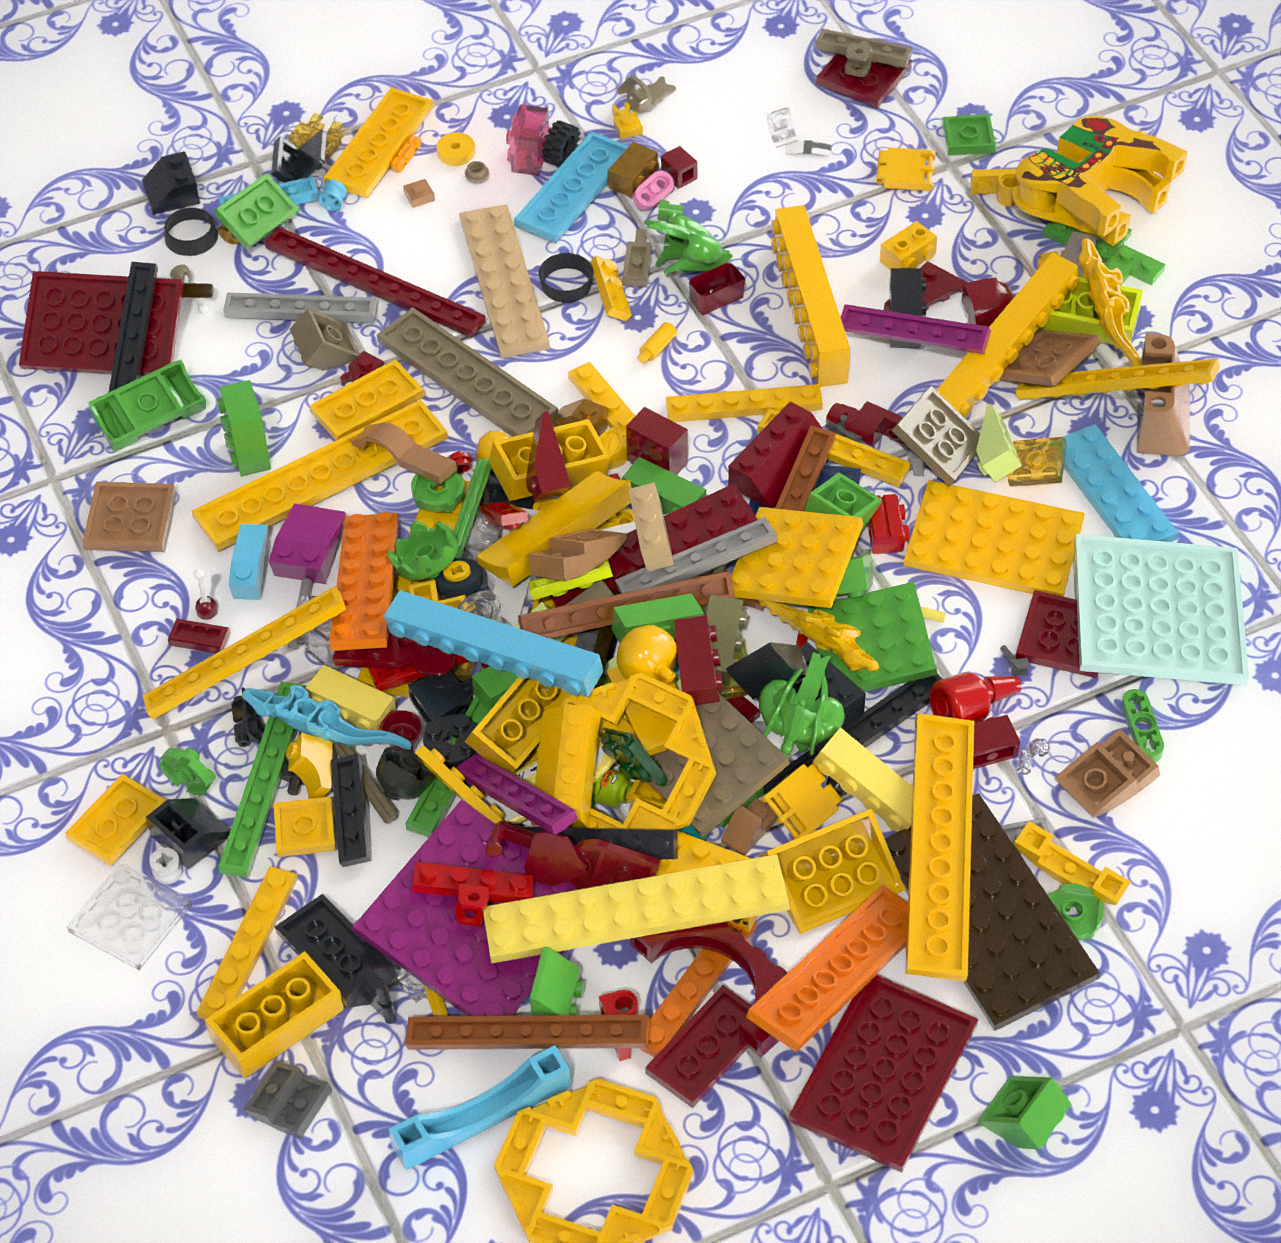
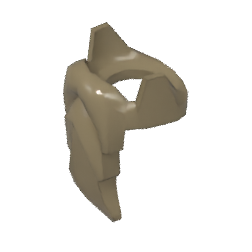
M630 75L617 88L619 95L627 93L626 102L637 113L651 110L665 96L676 91L675 85L666 84L664 76H660L653 84L646 85L636 76ZM635 83L638 84L641 87V89H636Z

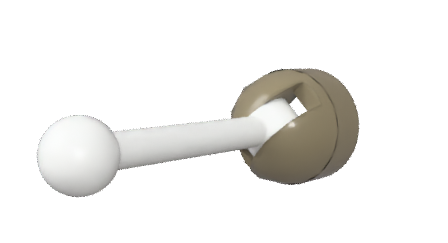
M184 264L175 266L170 272L171 279H182L183 283H190L192 280V274ZM193 298L198 306V312L205 314L208 310L207 306L202 304L199 298Z

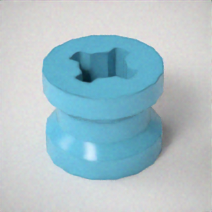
M328 180L324 183L323 191L318 197V202L323 208L336 211L340 209L347 189L337 180Z

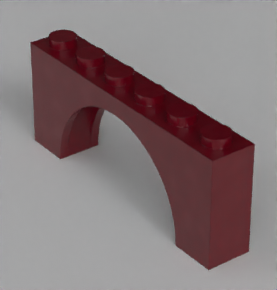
M724 922L630 938V946L651 964L670 952L691 948L711 950L728 957L739 965L748 976L755 994L753 1005L787 974L784 968L779 965L775 966L769 961L760 948L753 947L745 941L743 935L737 929H731ZM746 1017L739 1025V1040L743 1041L760 1058L779 1042L778 1039Z

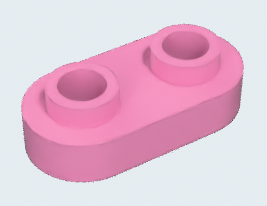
M665 171L655 172L633 193L634 204L641 210L647 211L652 209L673 189V178Z

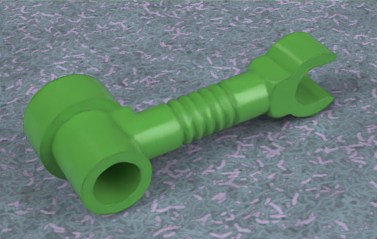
M660 200L658 220L668 222L671 217L683 216L684 206L669 204L670 201ZM665 233L663 251H664V250L667 248V246L671 243V242L667 239L666 233Z

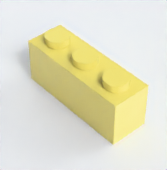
M325 665L320 668L305 688L309 693V698L320 703L324 700H332L341 709V718L359 729L380 730L382 720L390 711L396 710L393 696Z

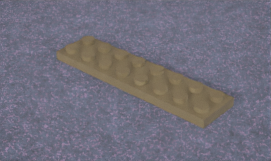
M413 307L377 334V342L512 437L534 432L535 421L543 412L549 411L551 420L558 414V407Z

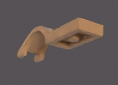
M382 422L367 425L364 431L351 439L352 446L361 450L366 447V442H374L381 445L391 453L400 467L438 484L443 483L457 470L456 461L415 444L405 431L391 423Z

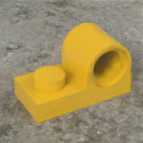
M1016 169L972 170L971 194H996V199L1001 205L1008 207L1016 205L1012 199L1013 190L1019 185V181L1016 178Z

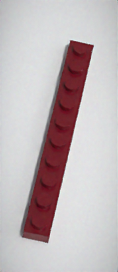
M278 226L264 241L265 248L406 310H410L413 307L432 321L471 338L486 322L485 315L282 227Z

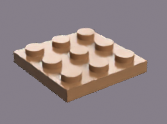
M1039 329L1034 334L1032 341L1027 346L1024 345L1019 351L1017 359L1012 364L1009 363L1003 370L999 380L1046 385L1047 387L1055 386L1100 345L1098 335Z
M96 481L82 541L84 550L164 552L176 493L175 485Z

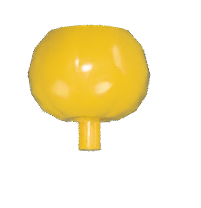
M656 625L640 626L627 633L620 642L616 663L626 679L641 672L658 681L665 680L667 683H671L676 677L672 670L677 664V645L674 638L668 632Z

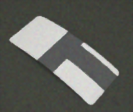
M814 140L787 141L785 154L808 153L830 157L832 144Z

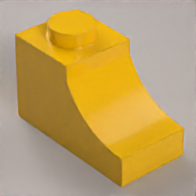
M301 733L287 748L286 757L289 759L288 771L294 772L303 781L307 789L308 799L322 798L331 790L333 742Z

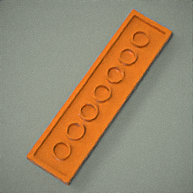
M398 513L353 514L345 517L336 588L341 593L346 610L332 618L329 640L331 651L387 647L389 629L384 614L391 605L395 567L389 559L387 552L391 550L394 553L396 552L395 541L398 539L399 530Z
M885 886L879 887L748 1010L746 1018L797 1052L906 947L908 902Z

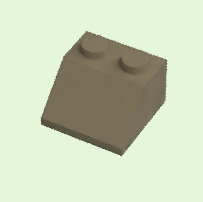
M307 308L290 328L294 344L301 354V360L310 368L315 367L323 371L349 364L359 355L346 323Z

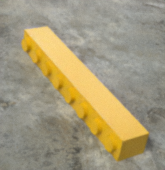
M1052 252L989 327L991 334L985 354L968 352L936 391L965 419L970 415L978 400L981 401L986 396L991 384L1001 378L1003 370L1009 363L1012 364L1017 359L1024 345L1027 346L1032 341L1037 329L1047 323L1052 311L1062 305L1064 297L1068 292L1073 291L1077 287L1080 280L1078 266Z

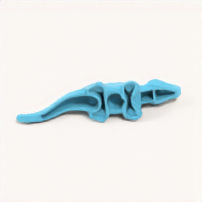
M299 685L290 686V693L287 697L254 688H247L242 693V698L253 707L259 716L280 718V720L286 722L299 732L332 741L333 744L340 743L347 747H352L354 745L368 746L372 743L378 745L385 743L408 750L411 749L410 741L394 733L381 730H365L352 726L341 718V709L332 700H324L320 703L309 698L307 690Z

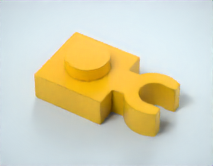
M624 102L623 110H619L616 105H612L613 124L620 139L643 134V126L636 112L630 113V104L628 102Z

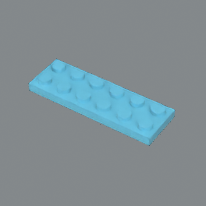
M591 131L514 218V226L556 243L608 184V169L628 146Z
M1096 424L1050 441L1049 449L1115 537L1162 542L1177 540L1178 531Z

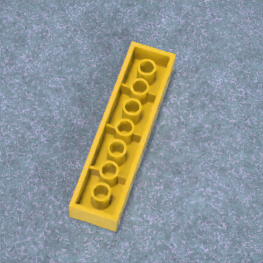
M805 205L775 209V219L771 220V228L774 235L771 238L772 252L777 253L776 264L778 270L782 269V285L788 288L787 301L789 305H793L792 316L794 323L799 324L798 337L800 341H804L803 352L805 359L810 360V376L815 378L816 383L820 387L848 383L850 346Z

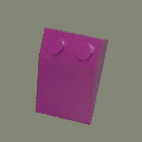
M294 503L275 538L270 554L269 564L274 576L296 580L307 578L314 583L326 584L346 512Z

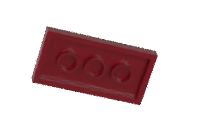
M722 985L645 1067V1074L688 1106L694 1108L749 1048L743 1041L739 1040V1025L747 1016L748 1010L752 1005Z

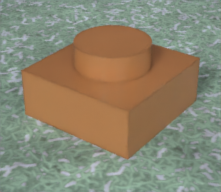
M426 178L403 185L404 194L412 208L435 201V194Z

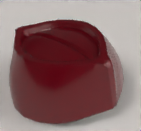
M392 710L382 720L380 730L394 733L410 741L411 749L408 751L414 753L422 734V723L420 718L410 711ZM390 745L399 752H401V750L404 749L400 746Z

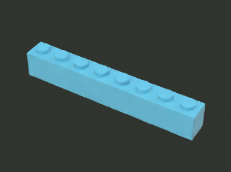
M400 590L384 614L389 632L396 637H406L415 640L420 645H430L439 648L447 654L454 653L465 657L471 662L478 661L489 665L495 670H505L514 673L523 679L530 678L539 681L544 686H554L563 689L571 695H581L588 698L603 673L599 654Z

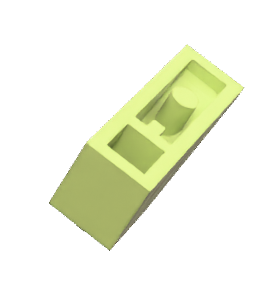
M990 404L986 407L976 449L980 459L977 465L984 476L989 474L993 481L997 482L1020 468L1022 464L1003 418L993 405Z

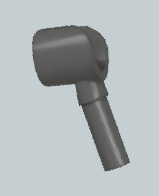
M1002 645L1000 650L1010 662L1012 675H1027L1026 667H1029L1027 658L1016 659L1007 646Z

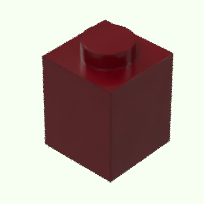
M678 146L661 155V171L670 174L673 178L674 186L680 189L698 179V161L681 146Z

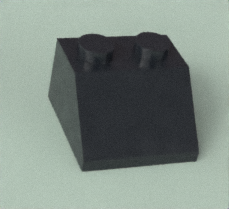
M186 151L162 156L142 179L153 215L200 204L197 183Z
M769 642L730 665L726 670L752 700H759L760 692L769 682L779 679L788 682L791 676L799 668H802V673L792 686L793 689L799 688L803 678L806 677L808 666L799 645Z

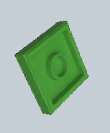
M990 114L944 116L942 118L948 156L996 153V143Z

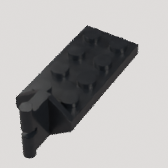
M323 893L274 926L276 933L298 956L304 951L339 989L342 1002L348 1008L372 1005L387 1024H393L396 1021V1014L388 990L389 984L397 974L395 966L380 951L352 931L353 924Z

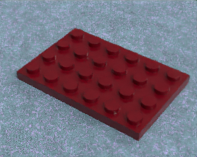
M33 271L19 359L20 368L112 374L129 276ZM156 278L140 376H145L173 363L184 286L182 279Z
M876 975L852 998L792 1108L788 1121L902 1173L977 1028L979 1019Z

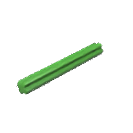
M488 458L479 459L476 463L453 530V534L458 541V552L455 558L462 557L492 469Z

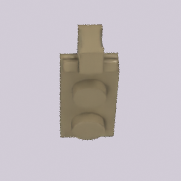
M636 229L635 242H627L622 285L647 287L652 243L646 242V229Z

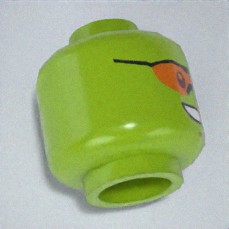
M609 769L593 783V802L612 808H618L622 803L626 804V796L632 787V782H629V779L623 776L620 771Z

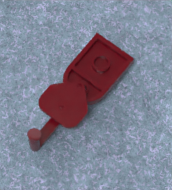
M388 632L387 647L336 650L332 659L336 666L396 669L411 663L422 675L441 676L452 670L457 654H447L439 648L430 645L423 646L415 640L406 637L399 638ZM481 663L484 669L489 667V665Z
M497 822L494 825L485 847V852L490 857H497L502 853V840L530 848L524 870L527 875H533V881L548 886H557L569 881L577 890L653 877L656 875L660 863L658 858L603 840L587 839L573 845L566 836L560 834L553 835L548 831L537 833L506 822Z

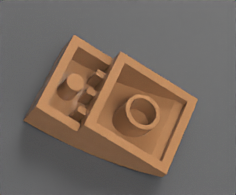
M588 529L549 538L550 549L529 554L530 575L563 581L579 577L610 558L625 542L627 534Z
M1118 729L1101 745L1096 742L1054 777V779L1095 818L1126 802L1160 776L1159 765L1121 729Z

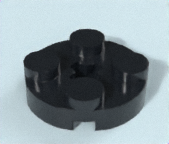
M465 714L440 717L426 724L423 745L429 751L435 748L445 758L446 761L443 764L447 768L457 767L476 753L465 742L476 726L469 721L468 716ZM449 738L457 739L455 745H450L449 742L445 741Z

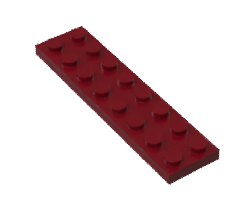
M735 483L664 516L672 556L758 520ZM637 529L626 533L627 539L608 558L613 577L603 579L602 581L611 592L614 590L619 592L615 582L616 579L646 567L640 549ZM576 587L569 589L564 595H549L555 607L564 606L589 587Z

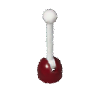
M198 568L193 572V575L198 581L201 597L196 601L195 610L200 619L209 620L217 615L218 607L214 598L206 596L203 582L204 571Z

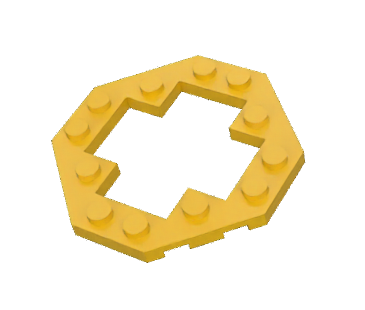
M640 672L629 676V679L621 682H612L595 688L588 698L575 695L564 699L561 705L594 706L601 715L600 719L615 726L619 722L629 701L676 722V725L664 747L666 750L688 760L662 810L636 798L624 823H621L590 808L588 827L680 829L689 826L717 774L691 695Z
M597 1078L586 1083L585 1087L570 1092L568 1090L546 1099L547 1103L532 1109L529 1106L517 1111L494 1163V1170L528 1243H643L672 1230L693 1178V1168L680 1148V1143L670 1123L664 1117L656 1097ZM587 1110L643 1128L634 1149V1156L661 1164L642 1214L611 1205L601 1232L544 1213L553 1191V1184L526 1176L546 1128L549 1127L576 1136Z

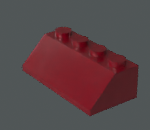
M790 401L728 465V486L735 483L741 494L766 508H774L779 501L810 426L822 428L812 412Z

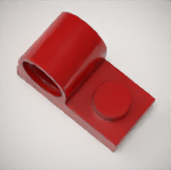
M619 990L599 996L600 1014L639 1015L638 999L629 990ZM621 1008L630 1009L626 1012L619 1011ZM614 1048L619 1062L631 1058V1048Z

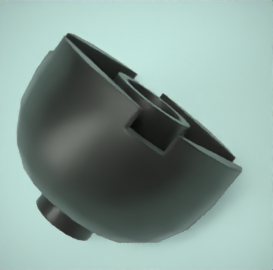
M386 747L376 767V778L385 795L396 801L419 797L428 789L435 775L428 771V768L421 763L416 754L402 749L400 753L392 752L394 747Z

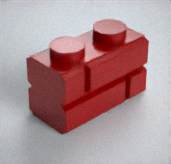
M896 494L883 495V497L876 495L882 499V502L867 523L872 553L903 552L905 541H909L908 525H903L902 521L905 520L904 504H899Z

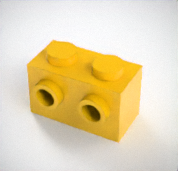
M916 221L881 243L879 262L889 270L891 268H916L936 255L937 236Z

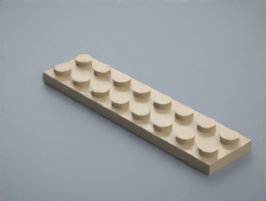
M507 204L459 213L461 226L500 359L550 349L548 335Z

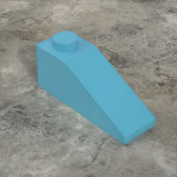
M240 524L231 559L229 588L233 599L261 600L268 525Z

